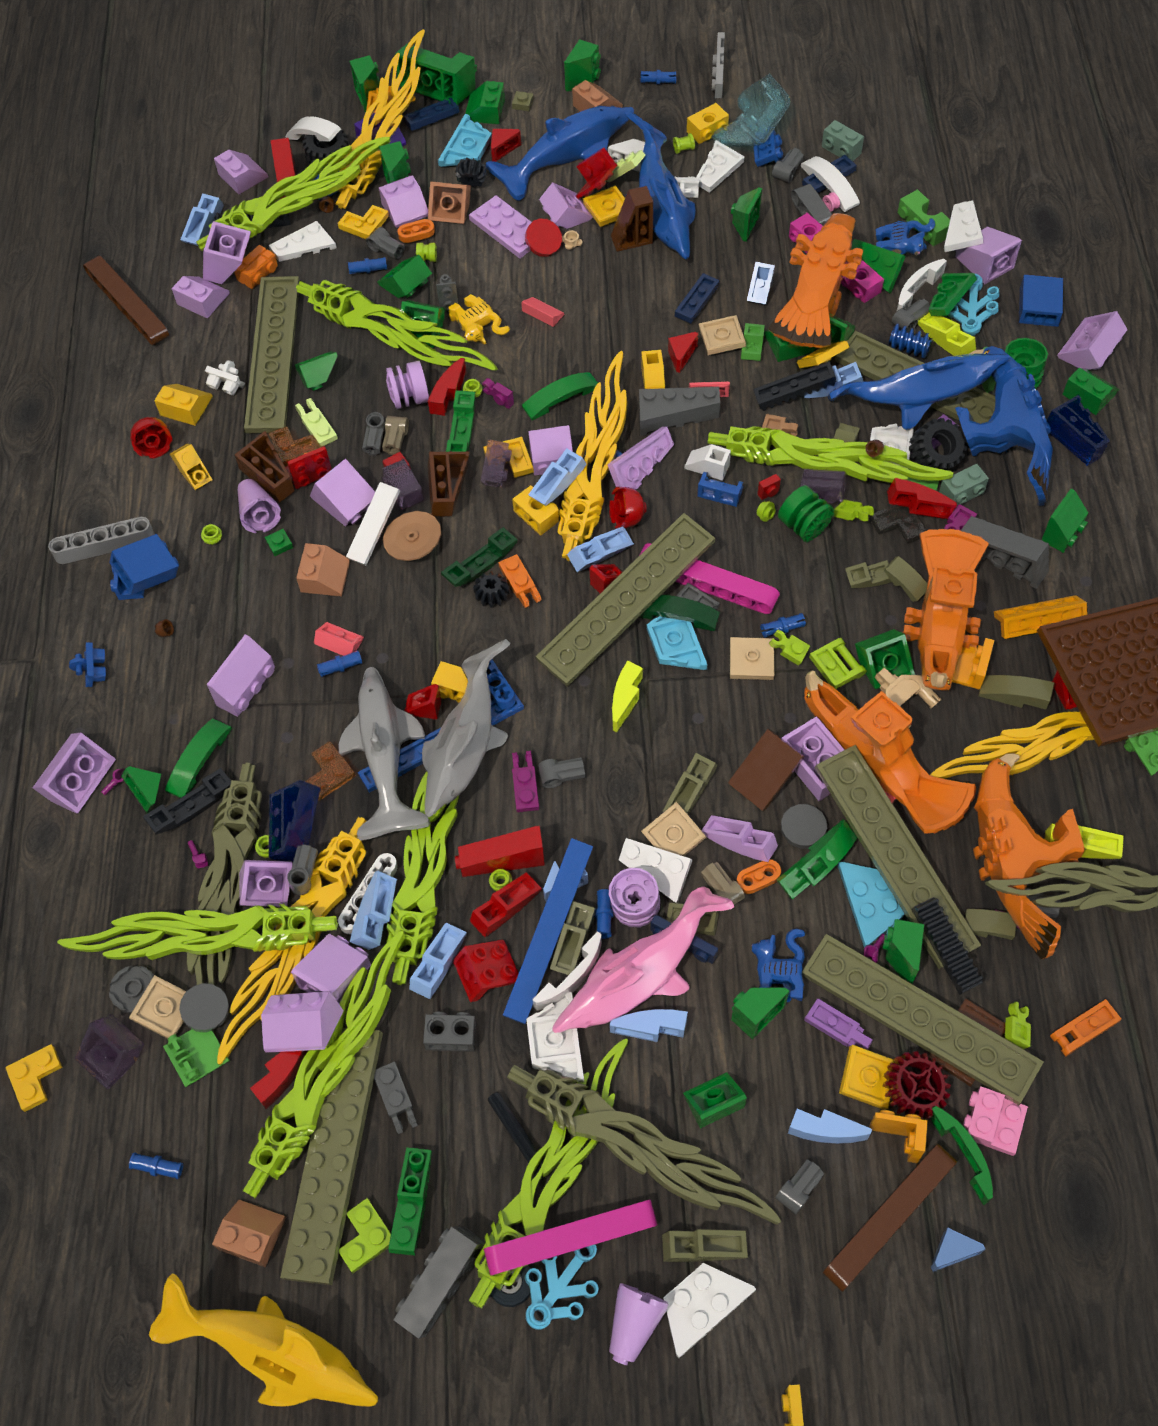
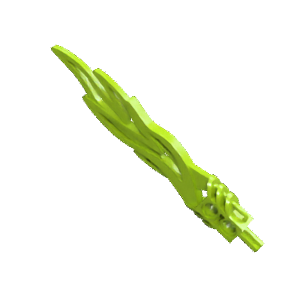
M381 137L368 141L353 151L351 146H346L333 152L321 161L316 159L300 174L280 180L262 197L248 201L244 200L239 204V207L235 205L231 211L229 209L224 211L222 217L214 222L251 231L250 238H252L257 233L263 232L278 216L302 209L312 204L314 199L330 195L347 185L360 174L359 165L370 155L378 151L379 146L389 144L391 141L390 137ZM358 154H360L349 167H347L345 170L340 171L341 169L346 167ZM320 173L319 179L314 180L315 177ZM246 214L254 215L252 221L249 220ZM208 235L196 241L201 251L205 248Z
M323 280L321 284L313 283V286L300 281L299 285L297 284L296 286L297 292L308 296V302L314 304V310L325 315L328 320L335 321L337 324L349 329L351 327L367 328L384 343L398 349L402 347L416 358L442 366H451L453 364L452 361L465 358V362L491 370H498L497 366L490 359L474 349L452 346L439 341V339L467 343V340L461 335L436 327L438 324L434 322L414 320L396 307L374 304L362 295L361 291H353L354 289L351 287L344 288L346 286L344 284H334L327 280ZM384 311L393 313V314H395V315L401 317L402 319L392 317V316L388 315L387 313H385ZM380 316L387 318L388 323L394 328L367 317ZM410 331L441 332L450 336L424 335L418 338ZM426 343L446 350L468 352L477 356L482 361L464 356L444 355ZM416 350H418V351H420V352H422V353H424V354H426V355H429V356H431V357L425 356V355H423V354L417 352Z
M758 426L747 429L730 427L728 435L710 432L708 435V444L726 446V449L731 450V456L743 457L745 461L750 463L755 461L758 464L765 463L769 466H774V464H794L816 473H844L863 481H867V477L891 483L894 478L908 480L909 477L917 480L931 481L953 478V472L914 463L907 459L906 452L884 445V451L881 455L870 457L866 452V444L868 442L844 443L843 440L829 438L802 439L782 430H772ZM773 444L776 449L769 451L770 446Z
M428 772L424 774L419 784L412 809L419 811L420 807V812L424 814ZM459 796L451 801L446 812L437 823L432 836L430 823L428 827L418 829V832L417 829L411 830L412 839L408 835L405 841L404 872L406 878L392 903L394 912L390 915L391 926L387 923V930L389 932L387 942L400 931L406 934L393 960L396 964L392 982L397 983V985L406 984L409 966H417L418 959L423 957L427 942L433 935L432 928L436 921L434 917L438 911L435 902V887L439 883L446 867V839L457 818V810L455 808ZM447 804L442 806L433 816L428 817L429 821L437 820ZM426 845V855L429 866L425 877L423 878L420 885L417 887L421 875L423 856ZM440 848L438 862L436 868L434 869L435 860ZM409 853L412 854L411 864H409ZM418 906L421 913L413 912L411 910ZM408 924H416L411 930L405 929ZM403 946H411V949L407 952L400 951Z
M272 904L267 905L269 909L255 905L252 908L231 915L206 910H189L184 912L185 915L170 912H147L113 920L111 923L115 927L104 932L89 936L60 939L57 943L64 948L83 952H99L119 945L134 943L103 952V956L108 959H132L146 956L150 960H154L177 952H189L197 955L214 954L234 946L251 949L254 952L263 950L273 951L275 949L285 950L292 945H304L308 940H315V933L318 931L336 930L338 923L336 916L315 917L313 912L306 906L287 907L285 904H279L282 908H275ZM301 922H305L304 927L297 929ZM277 924H282L280 929L273 931ZM261 925H263L262 936L256 932ZM231 930L224 934L209 937L202 932H198ZM128 931L152 932L148 934H134L122 936L107 941L105 943L96 945H82L102 941ZM165 934L175 936L151 945L159 941ZM151 945V946H149V947H146V948L137 950V949H139V948H142V947Z
M403 931L394 935L378 953L370 967L361 994L360 991L368 970L362 967L354 976L339 1004L344 1011L324 1050H309L306 1053L298 1069L294 1088L278 1105L275 1104L272 1110V1117L268 1116L265 1128L262 1127L258 1134L259 1142L251 1153V1159L248 1162L256 1169L243 1190L250 1196L256 1198L269 1176L278 1180L280 1175L285 1173L291 1161L301 1155L302 1147L308 1143L309 1136L316 1129L325 1097L345 1077L355 1061L354 1055L374 1032L389 1000L391 989L385 984L390 966L406 936ZM385 958V960H384V962H383V964H382V967H381V969H380V972H379V976H378V979H377L376 988H375V992H374V994H373V997H372V999L370 1000V1002L368 1003V1005L364 1008V1006H365V1004H366V1002H367V1000H368V998H369V996H370V993H371V991H372V988H373V985H374V981H375V977H376V973H377V971H378V969H379V967H380V965H381L383 959ZM349 1004L346 1015V1024L348 1028L341 1034L347 1006ZM319 1069H320V1070H323V1071L320 1073V1075L317 1077L316 1081L314 1082V1084H313V1086H312V1088H311V1085H312V1082H313V1080H314V1078H315L316 1073L318 1072ZM295 1116L297 1127L294 1128L284 1121ZM286 1133L285 1139L280 1142L282 1135ZM273 1156L272 1161L267 1164V1160Z
M623 1039L616 1044L603 1058L596 1069L591 1090L597 1091L600 1075L606 1064L613 1058L605 1078L601 1097L612 1108L615 1094L613 1093L608 1097L610 1083L627 1046L628 1039ZM586 1072L583 1075L584 1082H582V1084H587L589 1078L588 1072ZM567 1100L565 1107L571 1106L570 1100ZM579 1104L573 1117L587 1114L585 1106L583 1105L579 1111ZM554 1121L548 1142L532 1157L526 1168L520 1193L502 1211H499V1220L496 1226L493 1221L490 1236L488 1237V1233H486L484 1237L485 1244L475 1260V1267L478 1269V1277L481 1280L469 1299L474 1306L482 1309L494 1287L501 1290L504 1285L511 1286L521 1269L525 1267L521 1266L490 1276L486 1257L482 1264H480L485 1255L484 1248L524 1237L523 1234L510 1227L520 1222L523 1223L525 1236L543 1231L549 1208L575 1182L582 1170L580 1163L591 1153L598 1141L591 1139L583 1149L589 1139L576 1136L562 1148L567 1127H565V1130H562ZM546 1155V1157H545V1159H544V1162H543V1164H542V1166H541L539 1172H538L537 1175L532 1179V1176H533V1174H534L536 1168L538 1167L540 1161H541V1160L544 1158V1156ZM558 1165L544 1187L536 1207L533 1208L535 1191L542 1175L543 1177L547 1176ZM566 1179H569V1180L558 1190V1188L560 1187V1185L562 1184V1182H563L564 1180H566ZM512 1271H514V1273L512 1274L510 1280L508 1281L507 1279H508L510 1273H511Z

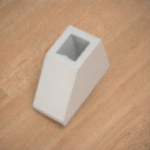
M631 139L610 145L608 153L615 162L621 158L625 160V157L632 151L634 153L639 150L643 151L645 142ZM641 162L632 170L640 172Z
M712 444L693 450L684 469L700 474L708 472L707 476L723 481L730 466L731 450Z

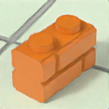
M258 245L243 259L242 264L234 271L236 279L253 289L257 284H260L261 277H266L276 270L278 266L276 256L273 252Z

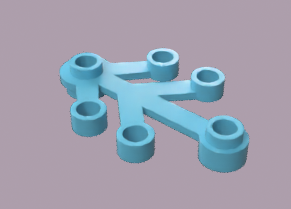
M975 274L977 280L969 289V303L961 298L951 310L953 312L948 314V317L954 318L962 324L963 332L971 336L980 332L983 321L999 311L998 303L992 301L1000 295L998 287H990L987 290V295L978 301V291L983 287L982 277L978 274ZM958 306L968 312V317L959 312ZM986 306L987 310L977 316V312Z
M596 1245L585 1247L589 1252L588 1256H583L580 1249L575 1250L574 1258L559 1279L555 1262L557 1256L553 1257L552 1260H541L545 1264L549 1291L543 1301L539 1284L542 1274L536 1268L528 1270L525 1274V1281L530 1287L532 1304L527 1308L525 1316L530 1327L541 1330L546 1328L552 1319L568 1317L571 1320H577L583 1315V1306L578 1302H573L568 1307H551L557 1299L584 1296L590 1299L597 1295L599 1287L592 1280L587 1281L585 1284L567 1286L583 1262L592 1260L596 1255ZM530 1273L537 1275L538 1280L536 1282L529 1279ZM587 1285L593 1286V1294L587 1293ZM571 1307H577L579 1315L574 1316L571 1313ZM536 1311L542 1313V1320L538 1321L535 1319L534 1313Z

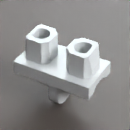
M675 177L685 197L698 198L699 178Z
M228 360L225 364H219L220 370L210 366L206 367L205 372L209 374L206 384L210 388L218 390L222 381L225 382L222 390L227 394L234 396L238 387L243 389L245 383L236 376L238 369H235L234 362Z

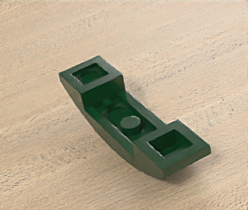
M503 527L488 538V544L463 562L455 561L441 571V575L454 587L467 584L496 565L517 543V538Z
M661 595L639 618L652 620L653 616L656 615L694 622V628L715 631L720 612L694 600Z

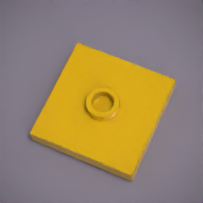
M613 186L583 198V203L598 225L602 227L617 220L625 197L617 186Z
M848 342L831 343L828 347L819 348L798 360L797 364L799 368L828 362L831 360V357L848 349Z
M855 1045L849 1046L839 1094L883 1110L888 1109L890 1097H885V1093L889 1092V1089L883 1087V1083L888 1080L883 1076L884 1073L889 1071L887 1066L890 1063H894L893 1059Z

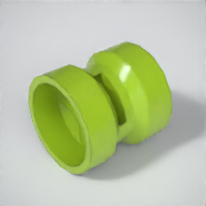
M417 243L416 255L419 254L423 261L436 262V243H429L428 245Z

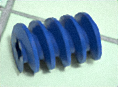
M896 324L888 345L891 343L893 349L899 345V351H903L906 348L908 354L914 349V356H918L921 352L922 358L925 359L933 338L929 340V333L921 337L920 330L914 335L913 328L907 333L906 326L899 330V324Z

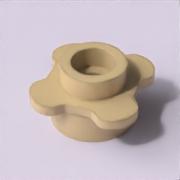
M567 231L562 236V242L565 243L566 249L570 250L582 245V240L579 239V234L576 231Z

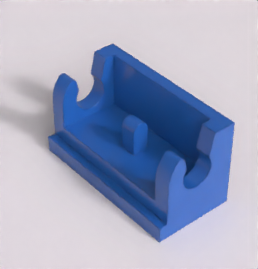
M703 472L698 484L697 497L737 507L743 491V482L739 481L738 485L735 486L708 479V472Z

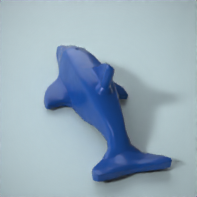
M596 106L573 114L563 120L559 118L548 119L545 122L547 132L532 146L517 165L507 166L498 162L488 161L486 162V168L504 183L509 194L515 200H521L525 197L529 177L534 171L549 165L565 164L578 159L585 160L602 148L607 150L610 137L629 120L626 114L629 111L634 113V109L632 107Z
M629 111L626 114L627 118L639 126L645 138L643 152L646 156L641 160L639 187L647 186L653 200V230L665 246L675 250L682 258L688 259L690 255L689 225L695 218V203L683 195L675 177L662 160L660 149L664 142L667 141V137L648 122Z
M1007 354L948 356L899 371L880 380L843 384L831 391L827 397L829 401H832L842 395H853L873 403L898 406L901 409L902 428L909 430L916 426L933 403L956 397L984 383L999 366L1010 359V356Z

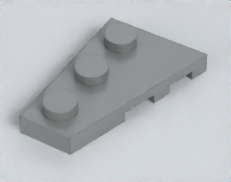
M718 32L717 53L713 55L712 66L716 67L712 68V78H715L712 79V90H715V98H722L725 32Z

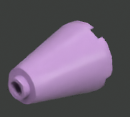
M252 479L243 480L238 485L239 514L242 526L252 533H257L256 531L260 530L266 532L274 528L281 518V509L278 503Z
M620 1283L617 1291L609 1352L613 1354L612 1359L614 1361L627 1365L629 1361L634 1362L667 1311L668 1302L650 1293L639 1291L638 1288Z

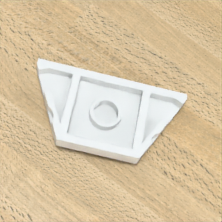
M897 424L872 428L870 441L880 440L886 446L902 450L907 453V459L909 460V446L911 445L909 441L913 436L914 427L909 430L903 429L902 426L898 427Z
M568 992L562 1000L555 1004L547 1005L541 1012L535 1013L526 1019L532 1068L542 1071L551 1070L564 1078L572 1077L577 1082L582 1083L584 1082L577 1028L560 1033L552 1031V1027L558 1017L573 1000L572 992Z
M705 1263L701 1264L663 1297V1300L669 1304L666 1312L676 1356L680 1358L752 1295L756 1288Z

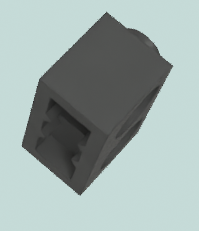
M433 1012L432 1015H426L423 1041L426 1050L474 1052L476 1035L475 1016L465 1012H459L456 1015ZM441 1026L444 1028L441 1034L436 1035L432 1033L435 1027ZM461 1027L469 1029L465 1035H458L456 1032Z

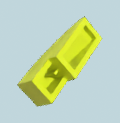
M930 312L918 320V325L925 333H929V337L933 338L934 342L953 356L969 354L976 350L975 337L960 331L959 323L943 316H931Z
M627 661L622 669L613 695L612 720L613 731L618 732L639 700V688L637 687L643 679V668L630 661Z
M1051 824L1045 830V840L1048 842L1054 841L1052 832L1055 824ZM1078 825L1084 844L1082 858H1122V835Z

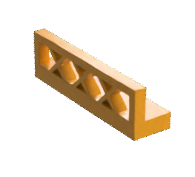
M1075 595L994 611V617L1001 622V636L1007 639L1037 633V629L1043 625L1087 615V602Z

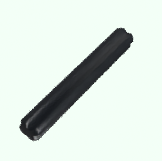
M495 1092L488 1097V1102L529 1163L538 1150L501 1094ZM543 1159L540 1161L538 1167L535 1170L536 1175L544 1162ZM551 1172L545 1177H543L542 1175L540 1180L546 1179L551 1174Z

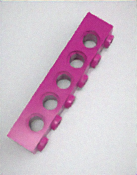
M806 213L790 223L789 237L796 244L798 234H803L812 241L814 235L821 231L823 226L809 213ZM862 260L861 264L857 267L855 279L843 276L841 284L848 288L856 298L866 303L882 292L884 278Z

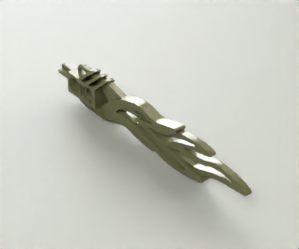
M250 763L242 764L239 781L231 780L230 788L224 791L223 800L216 810L217 816L214 820V828L211 834L214 840V860L203 879L198 895L200 905L197 910L214 911L226 915L237 913L240 904L239 872L255 840L257 841L255 828L259 830L257 818L261 820L262 816L259 812L262 793L257 790L253 782L256 766ZM241 794H247L245 798L238 799ZM239 814L243 815L240 819L234 820L235 816ZM229 831L240 833L234 838ZM228 854H230L232 864L231 879H228L223 886L228 865ZM238 877L237 888L234 895L235 883ZM198 931L206 934L208 937L210 934L211 936L221 934L220 931ZM232 948L226 950L225 961L223 951L218 952V978L221 984L224 983L229 971ZM187 952L188 971L191 975L196 974L197 985L204 983L202 971L203 955ZM216 953L207 955L208 984L215 985L214 961Z
M1063 862L1037 868L1036 872L1040 874L1034 877L989 880L985 882L992 889L1016 896H1030L1050 891L1066 892L1062 895L1032 901L1035 905L1042 907H1074V911H1080L1098 906H1106L1121 912H1137L1153 907L1158 908V875L1152 876L1146 872L1119 865H1109L1104 868L1089 863ZM1068 869H1077V870H1084V871H1075V870H1068ZM1049 878L1065 879L1080 883L1078 885L1053 884L1032 890H1018L1008 887L1027 885ZM1089 887L1102 891L1069 902H1055L1083 893ZM1121 887L1134 889L1157 888V890L1148 895H1135L1134 892ZM1129 900V901H1137V902H1140V903H1139V904H1129V903H1121V902H1116V901Z
M516 1065L511 1068L507 1078L528 1090L525 1098L528 1099L529 1106L544 1114L548 1122L553 1124V1120H555L560 1129L565 1130V1127H567L569 1133L574 1137H585L604 1143L616 1157L630 1168L643 1175L647 1172L671 1193L704 1208L718 1210L721 1206L720 1203L749 1211L776 1225L781 1222L773 1209L752 1192L706 1175L705 1173L736 1183L741 1181L740 1176L730 1168L699 1154L700 1148L667 1138L652 1123L642 1117L615 1111L598 1095L599 1092L585 1090L588 1086L582 1083L574 1084L577 1080L572 1077L564 1078L551 1070H539L535 1077ZM546 1086L549 1089V1093L542 1094L538 1091L537 1087ZM567 1098L570 1100L571 1106L565 1107L561 1105L559 1099ZM583 1101L587 1114L572 1117L580 1102ZM605 1126L619 1128L633 1134L634 1140L639 1145L629 1140L627 1137L618 1133L617 1131H614ZM665 1156L672 1157V1158H677V1159L695 1161V1162H699V1163H703V1164L712 1166V1167H714V1168H709V1167H705V1166H701V1165H697V1164H692V1163H685V1162H684V1163L677 1164V1165H674V1164H673L667 1157H665ZM685 1174L710 1187L741 1195L751 1200L757 1206L738 1198L706 1191Z

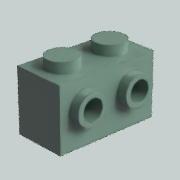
M834 120L824 129L822 147L838 157L846 155L850 160L854 161L862 153L864 136Z
M975 464L954 474L951 479L942 480L939 492L955 501L958 506L983 494L989 478L978 464Z

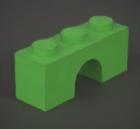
M917 189L900 199L897 213L907 222L918 221L922 225H927L930 218L934 219L935 226L933 230L925 233L923 237L934 247L946 240L950 219L943 212L937 215H927L930 200Z

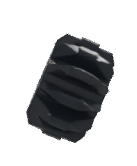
M466 157L465 160L460 159L456 166L457 181L461 182V185H470L474 188L482 186L487 173L485 164H481V160L476 161L474 158L469 159Z
M491 571L489 575L482 573L481 578H476L473 592L475 593V599L481 601L482 606L489 604L492 608L493 604L496 603L500 606L501 601L507 600L509 586L507 579L502 578L500 572L493 575Z

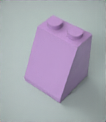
M212 222L203 251V280L222 284L242 264L251 231Z
M990 227L981 230L983 244L958 249L955 255L972 273L980 275L984 284L1014 268L1022 242L1018 237Z
M344 459L314 484L310 497L346 527L349 523L354 525L361 519L362 516L360 514L368 510L375 491L354 467Z
M328 934L293 968L291 973L300 989L307 993L330 991L340 1004L347 987L362 967L368 970L371 966L367 952L359 947H356V949L348 945L349 942L339 935L334 937Z

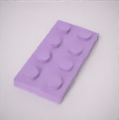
M494 196L469 214L471 222L518 258L531 251L525 242V232L532 222L498 196Z

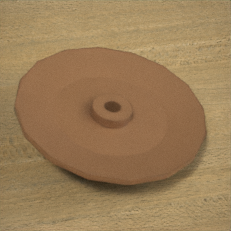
M413 511L405 513L394 519L386 528L383 536L384 548L390 556L397 560L411 561L420 559L437 546L441 537V526L437 519L427 512Z

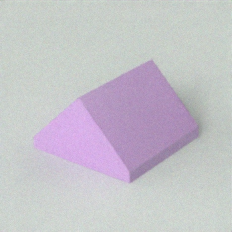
M245 860L239 872L240 905L267 906L272 904L273 906H280L279 904H285L287 906L290 887L287 875L292 869V862Z

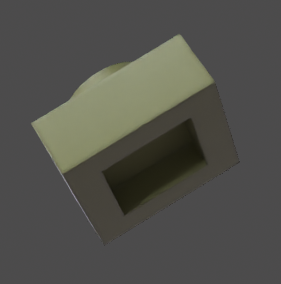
M516 91L512 101V109L530 111L534 100L533 94Z

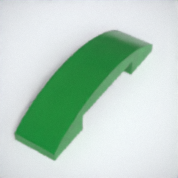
M590 372L577 373L561 378L532 395L522 405V408L533 421L549 413V407L578 393L585 396L593 392L598 382Z
M456 390L450 439L447 442L446 452L469 451L476 392Z
M213 718L208 721L183 751L171 773L165 791L178 798H182L190 793L197 783L195 777L215 747L222 745L232 727Z
M937 1106L933 1107V1115L930 1118L941 1137L949 1132L951 1133L976 1174L969 1183L982 1204H987L993 1198V1188L990 1172L980 1148L969 1132L953 1116Z

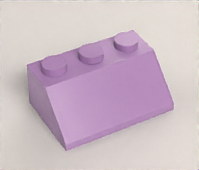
M1117 311L1084 318L1057 356L1059 359L1078 368H1085L1087 370L1099 369L1113 352L1118 342L1122 340L1127 328Z
M245 634L207 683L216 706L238 717L242 711L247 709L252 697L261 690L266 678L273 674L275 665L271 656Z
M816 716L782 737V739L805 756L795 769V773L817 800L820 801L830 795V792L815 770V766L844 751V748Z
M71 734L35 783L33 789L51 802L78 814L116 759L84 734Z
M330 991L271 995L261 1014L263 1049L266 1053L324 1050L344 1010Z

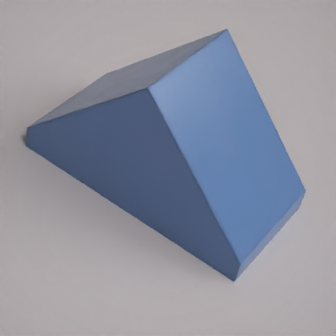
M947 1228L940 1240L931 1269L934 1272L977 1256L985 1250V1247L982 1243Z

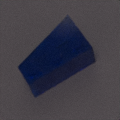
M1077 395L1053 409L1047 422L1051 429L1050 434L1088 466L1101 458L1110 440L1098 422H1093L1090 417L1091 412L1088 408L1085 409L1081 404L1082 399Z
M298 780L269 795V858L277 861L292 862L293 864L297 847L309 844L321 787Z

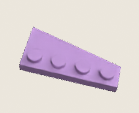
M668 427L659 428L607 464L616 487L638 489L642 484V479L653 471V466L660 462L674 445Z

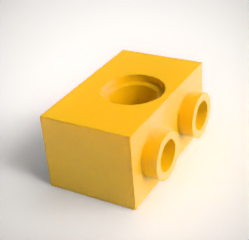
M715 103L687 118V133H691L694 140L701 144L728 129L729 115Z
M530 485L512 499L513 511L541 536L559 522V509L553 502L545 506L530 497L528 494L533 489Z

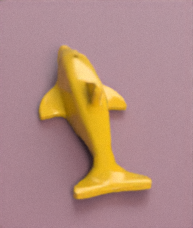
M172 1273L167 1278L163 1290L161 1312L152 1323L149 1332L152 1341L159 1344H170L192 1336H204L218 1343L242 1367L265 1383L266 1388L258 1399V1402L261 1404L283 1407L293 1406L311 1399L367 1407L378 1403V1396L365 1384L359 1371L353 1368L348 1358L339 1349L301 1325L285 1319L277 1303L269 1297L264 1296L260 1299L256 1312L227 1309L196 1310L189 1304L183 1283L178 1276Z

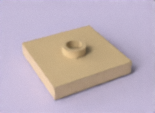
M737 315L699 323V330L708 355L746 347V341Z
M730 637V679L774 680V648L769 645V642L774 638Z
M677 802L641 831L654 847L681 856L688 854L707 838Z
M154 975L129 1019L168 1039L170 1036L178 1033L184 1022L179 1008L180 1001L186 991Z

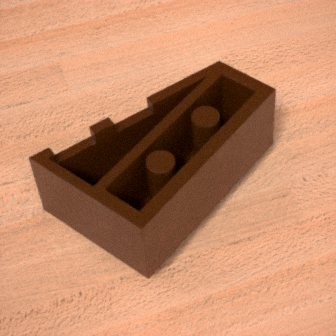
M647 186L630 189L627 192L611 233V238L617 252L653 244V200Z
M266 431L235 454L239 470L250 479L256 481L278 503L294 492L290 475L276 453Z
M429 452L428 479L431 515H453L468 468L470 452Z

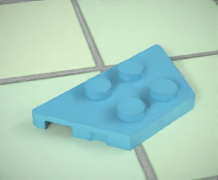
M465 114L438 159V165L441 167L458 165L460 159L465 160L466 157L469 159L474 158L476 161L480 160L492 140V133L482 128V125L478 122L474 123L471 121L470 116Z
M659 616L647 624V631L659 664L700 670L707 669V662L691 622Z
M839 862L838 869L865 948V946L871 945L882 934H885L888 926L891 927L895 919H903L904 912L877 869Z

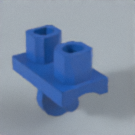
M86 642L84 658H82L81 654H76L75 658L69 661V668L76 671V675H82L85 670V686L92 687L93 681H105L106 668L93 666V663L105 662V649L93 648V643Z

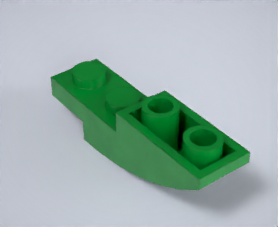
M841 820L808 848L810 852L776 879L789 898L794 899L809 885L815 886L847 854L856 841L857 836L847 822Z
M406 1148L397 1193L398 1202L388 1248L389 1253L415 1256L425 1210L432 1150Z

